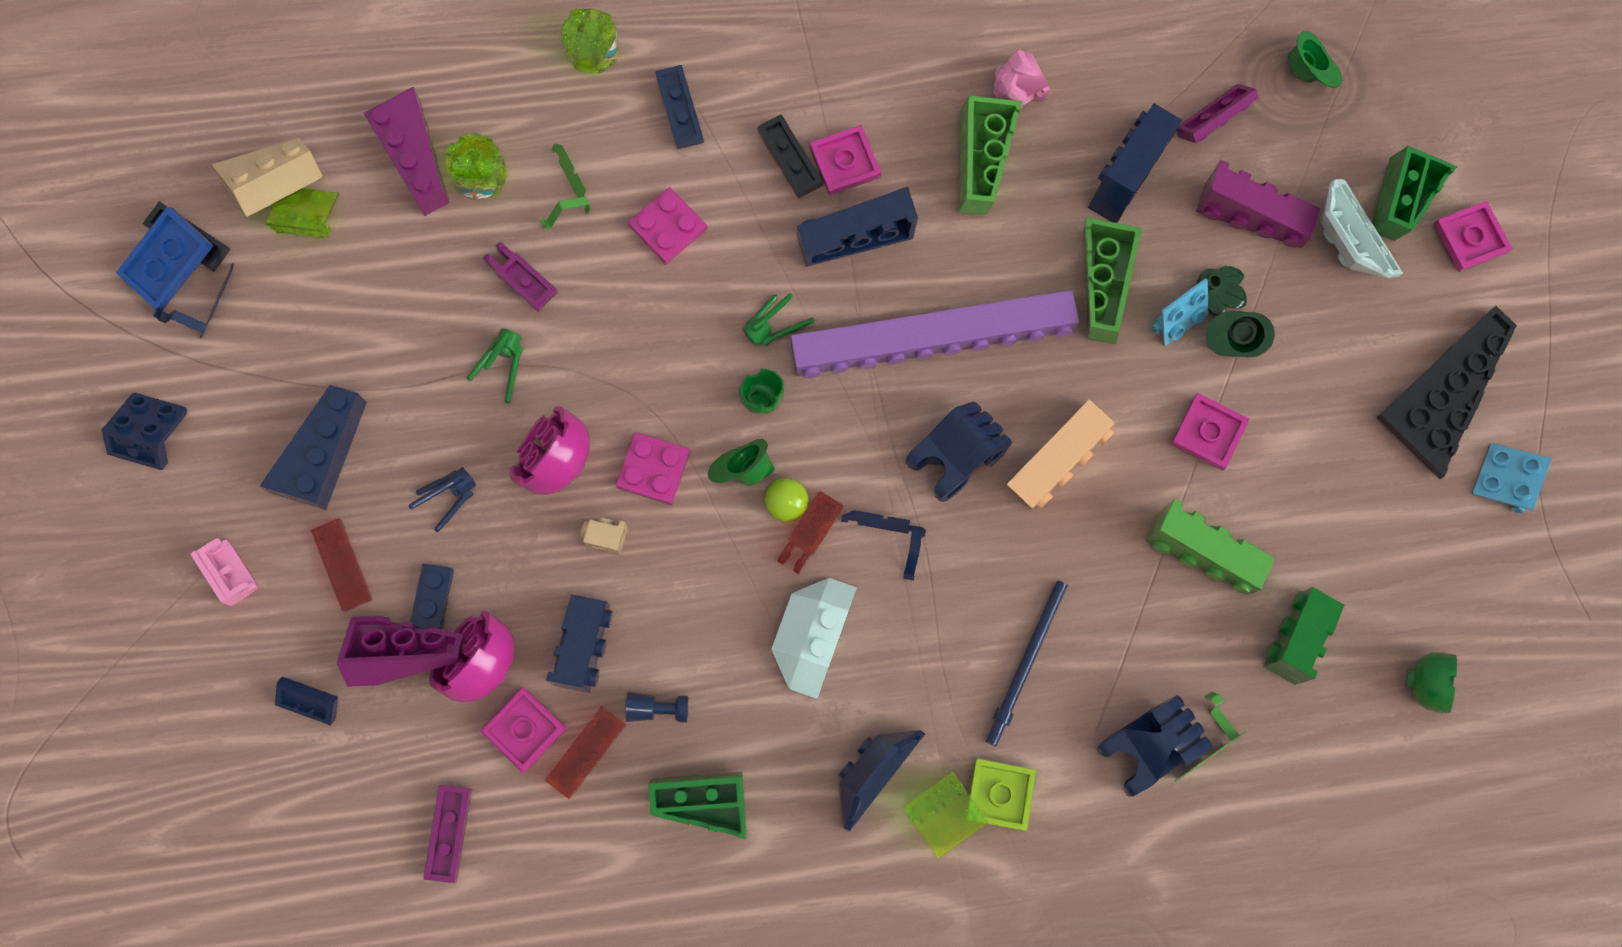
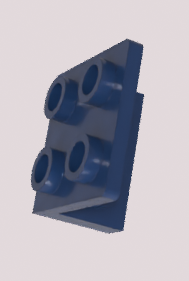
M132 393L102 428L107 455L163 470L168 464L164 442L186 416L187 408L142 394Z

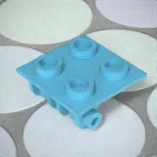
M1205 278L1161 310L1162 315L1154 320L1151 328L1156 334H1163L1164 346L1173 340L1181 338L1185 331L1193 325L1201 323L1208 315V279Z
M1491 443L1472 494L1510 504L1513 506L1512 511L1522 514L1527 509L1533 511L1552 458Z

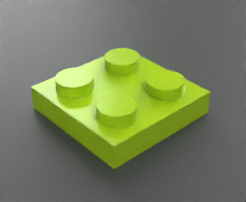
M976 758L965 820L1027 831L1037 770Z

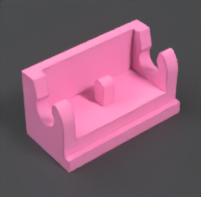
M217 538L197 551L190 553L221 603L232 607L260 588L229 540L225 539L221 542Z

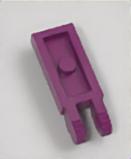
M499 242L495 247L508 260L502 266L489 254H486L483 260L496 272L498 277L532 308L539 312L558 293L557 289L517 253L514 254L508 247Z

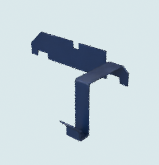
M234 263L231 264L229 273L225 278L206 323L176 310L170 314L165 313L159 307H157L153 316L163 323L173 320L201 332L200 338H202L231 275Z
M856 510L842 516L841 522L845 523L851 520L857 521L858 525L906 534L912 531L903 579L914 580V573L920 553L921 537H925L926 533L923 527L909 525L910 520L889 516L887 520L883 519V515Z

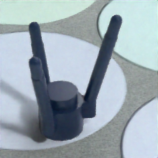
M461 467L457 471L454 470L449 475L416 491L417 495L425 492L428 493L410 503L408 507L414 509L447 489H450L455 497L461 494L462 496L435 527V531L439 532L464 502L474 495L471 489L476 484L464 467Z

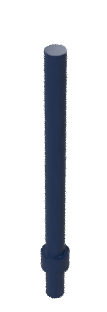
M1056 582L1000 708L997 707L992 719L995 721L985 741L992 746H997L1005 726L1010 725L1014 716L1012 710L1068 586L1064 582Z

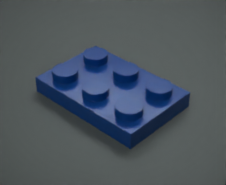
M166 207L116 273L155 310L157 307L163 310L214 245L174 208Z

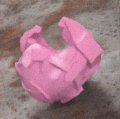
M1020 48L1011 55L1003 67L999 66L995 72L996 79L993 90L997 99L1023 101L1021 108L1031 100L1044 101L1050 92L1048 82L1030 50L1022 51Z

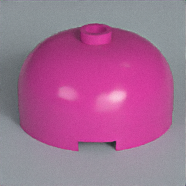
M561 406L554 407V414L549 418L543 415L534 424L517 450V453H520L517 467L513 465L510 469L511 480L535 494H553L567 487L582 473L589 454L590 437L586 426L579 418ZM536 438L541 440V445L547 448V451L533 443Z
M482 610L480 617L475 619L470 616L454 631L464 636L463 643L465 646L461 650L459 662L432 669L430 672V686L453 701L473 702L487 696L505 680L512 664L515 645L510 630L503 622Z

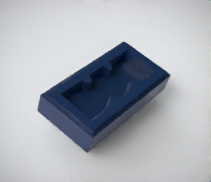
M281 677L276 685L275 705L331 725L336 719L338 696Z

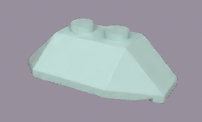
M1335 179L1330 182L1321 224L1325 228L1323 233L1326 239L1331 244L1334 243L1338 249L1340 262L1345 267H1349L1350 270L1393 278L1402 275V270L1345 179Z
M827 578L791 594L771 648L789 690L816 700L818 699L857 587Z

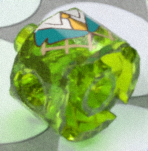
M576 8L569 13V17L565 20L561 29V39L566 57L572 63V66L577 71L585 74H599L604 72V68H607L609 65L612 67L619 56V41L612 17L596 9Z
M478 133L464 134L458 137L459 141L455 142V144L452 142L449 145L444 157L445 168L457 191L461 195L474 199L497 196L507 177L506 164L498 146L488 136Z

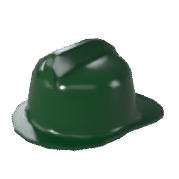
M1222 312L1211 320L1206 330V342L1209 348L1222 356L1257 357L1265 353L1272 346L1275 338V330L1271 321L1263 314L1256 312Z

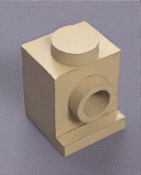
M599 517L598 521L589 519V521H584L580 537L584 538L583 543L587 548L621 556L628 526L623 521H619V525L615 526V521Z

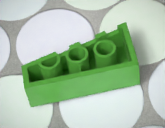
M1087 217L1085 219L1084 255L1088 339L1111 344L1117 343L1142 231L1140 227Z
M1176 499L1172 500L1159 512L1146 540L1153 544L1152 548L1162 554L1171 553L1179 557V562L1191 568L1197 566L1205 570V574L1208 577L1217 581L1225 580L1233 584L1232 588L1240 593L1248 595L1262 589L1275 560L1274 557L1243 539L1232 540L1230 531L1222 526L1217 527L1205 524L1204 520L1206 517L1196 511L1193 513L1183 511L1181 509L1183 503Z

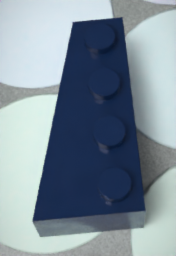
M1153 103L1148 112L1142 111L1134 124L1137 129L1130 128L1122 141L1125 147L1118 146L1110 159L1113 162L1112 166L1106 164L1098 179L1102 182L1088 208L1110 222L1118 223L1126 207L1129 206L1141 184H1143L1154 164L1172 139L1182 119Z
M905 187L824 217L806 220L797 226V238L805 265L808 267L911 240L914 237L918 216L909 188Z
M329 385L260 487L271 494L326 510L367 402L356 392Z

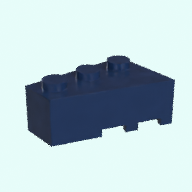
M571 594L561 628L563 633L560 646L556 645L554 656L557 657L554 671L548 672L547 682L557 687L590 693L591 686L596 687L600 672L599 669H596L598 657H603L606 648V640L602 638L605 628H610L613 611L609 610L610 605L607 601Z

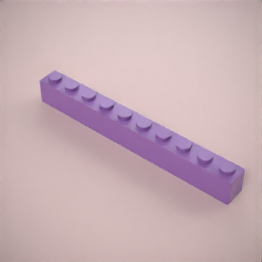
M1069 290L791 335V348L796 376L803 375L804 378H814L819 376L821 372L832 371V373L838 374L848 371V368L860 366V369H869L875 367L877 363L899 364L904 362L905 359L916 357L917 360L931 358L933 354L937 353L954 355L960 353L962 349L972 348L973 351H980L993 344L1000 343V346H1010L1015 344L1017 340L1023 339L1035 342L1044 339L1045 336L1054 334L1056 337H1065L1072 334L1079 324V318L1073 292Z

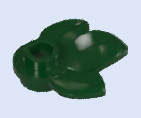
M1224 266L1218 271L1207 269L1199 275L1197 284L1205 278L1208 279V311L1212 315L1217 316L1225 312L1226 307L1238 309L1247 305L1246 293L1239 285L1244 278V274L1239 269L1232 266Z

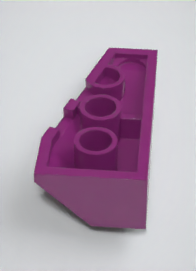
M384 616L351 617L337 665L347 687L380 685L459 662L464 636L463 634L433 627L428 629L417 628L414 626V623L406 621L403 624L391 622L389 617Z

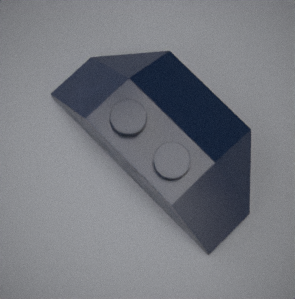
M917 730L880 734L874 740L868 737L857 750L861 754L860 758L855 764L849 761L838 774L842 778L839 783L843 828L846 831L850 832L924 737V732Z

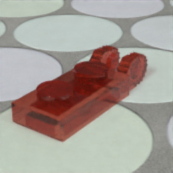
M819 490L788 538L789 542L781 553L778 562L781 564L787 562L794 547H799L804 553L797 560L793 569L795 573L799 574L810 556H813L844 509V505Z

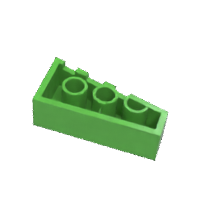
M970 95L966 99L960 111L959 213L986 215L993 205L1023 101Z

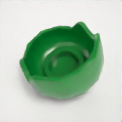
M762 368L756 375H747L739 389L740 402L750 412L767 414L774 411L779 406L784 395L783 379L777 372Z

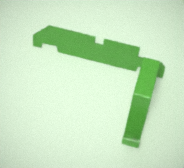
M555 143L551 149L559 156L558 162L578 198L558 201L547 220L540 216V222L544 229L552 228L564 209L585 206L584 211L586 214L590 211V204L584 195L587 191L578 173L575 175V168L563 145Z
M1212 691L1204 697L1215 704L1210 715L1231 741L1174 782L1186 776L1246 732L1244 731L1239 735L1220 711L1219 707L1224 699L1219 693L1216 694Z

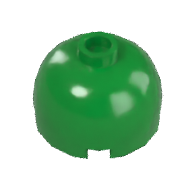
M1444 652L1428 653L1417 660L1414 669L1407 670L1406 687H1412L1414 699L1425 709L1439 713L1451 712L1455 695V687H1453L1454 677L1457 676L1456 655Z

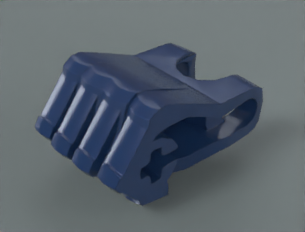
M975 401L957 406L951 410L906 457L905 463L913 470H920L927 464L943 465L945 467V475L935 486L934 490L935 497L941 502L948 501L967 485L971 474L983 462L987 466H993L1003 457L1004 453L1013 443L1007 435H1001L1004 431L1001 425L997 422L990 424L993 418L988 412L983 411L980 413L982 408Z
M1176 695L1155 706L1105 739L1097 747L1100 755L1104 757L1122 752L1134 755L1137 758V771L1124 784V792L1127 796L1132 797L1141 793L1179 765H1189L1212 748V744L1206 736L1200 738V735L1205 733L1202 725L1199 722L1190 723L1195 719L1194 713L1189 708L1182 711L1181 708L1185 705L1180 696Z

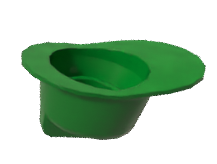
M1309 31L1301 32L1296 40L1297 45L1287 55L1294 74L1306 82L1318 80L1331 88L1340 86L1342 84L1341 72L1326 52L1321 41Z
M756 439L744 446L722 454L710 466L708 478L714 483L728 482L733 479L746 486L758 483L775 470L770 457L766 453L768 449L767 441Z

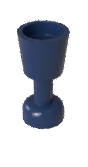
M627 692L626 722L653 720L654 714L675 715L677 722L687 723L688 696H678L676 703L655 702V696Z

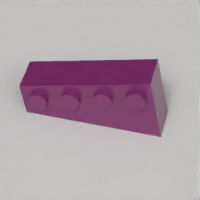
M414 87L364 112L369 124L424 216L448 204L449 199L424 117L422 104Z
M1220 160L1205 183L1196 212L1203 214L1204 217L1211 220L1227 222L1234 228L1256 232L1262 238H1273L1282 241L1288 247L1302 248L1309 241L1318 217L1319 207L1290 193L1278 194L1276 186L1268 182L1258 184L1250 180L1251 174L1243 170L1236 173L1228 169L1229 163Z

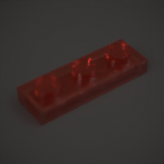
M338 518L311 529L341 610L346 612L372 601V596L342 520Z
M601 706L545 781L565 797L571 799L625 728L626 724Z

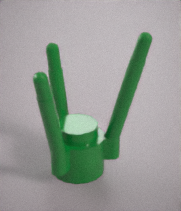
M789 293L767 312L778 298L774 294L756 315L746 322V326L742 330L755 346L762 343L766 347L772 341L814 323L815 319H807L769 335L772 328L767 321L793 298V294Z
M501 328L491 346L468 375L467 380L472 381L483 366L485 370H488L498 355L504 358H509L510 355H513L505 403H510L519 358L524 348L519 346L522 338L511 330Z

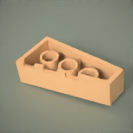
M1089 399L1009 481L1007 486L1031 509H1034L1036 506L1042 509L1053 497L1050 492L1058 484L1062 488L1074 476L1070 471L1077 464L1080 466L1085 465L1094 455L1091 450L1098 443L1103 446L1114 435L1115 432L1112 429L1115 423Z

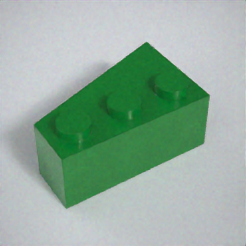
M1406 146L1390 157L1372 224L1378 234L1395 241L1411 232L1431 205L1432 199L1441 191L1444 182L1455 171L1457 166L1410 146Z
M1314 587L1303 592L1299 591L1291 603L1294 609L1290 617L1286 616L1282 620L1278 628V632L1281 633L1276 642L1273 641L1269 645L1264 655L1267 660L1263 667L1294 685L1316 678L1318 671L1313 669L1317 656L1320 658L1324 657L1327 649L1323 645L1328 635H1333L1345 606Z
M742 772L653 778L648 783L651 816L687 825L691 824L714 832L719 831L746 839Z

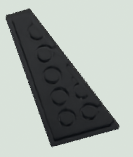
M1497 306L1490 309L1377 417L1439 479L1445 477L1452 456L1456 454L1464 431L1468 429L1485 393L1484 389L1495 372L1494 368L1500 356L1504 353L1517 326Z

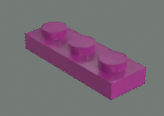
M1241 84L1235 85L1180 124L1176 130L1178 137L1194 143L1204 140L1212 131L1225 125L1229 119L1239 112L1246 110L1250 104L1259 99L1257 90Z
M439 785L423 880L457 883L472 789Z

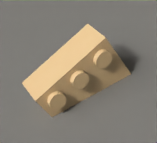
M300 138L212 164L224 188L246 217L323 178L311 151Z

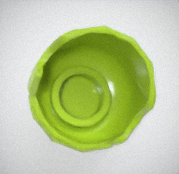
M785 477L776 479L767 486L763 501L767 511L773 518L782 522L798 520L805 514L809 504V496L805 487L799 481Z

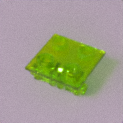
M302 188L275 202L265 225H269L271 230H275L279 234L286 233L298 236L300 233L301 236L306 237L309 233V236L318 237L319 239H323L324 236L328 237L330 226L325 224L339 193Z
M953 771L903 806L908 818L915 824L938 859L988 823Z

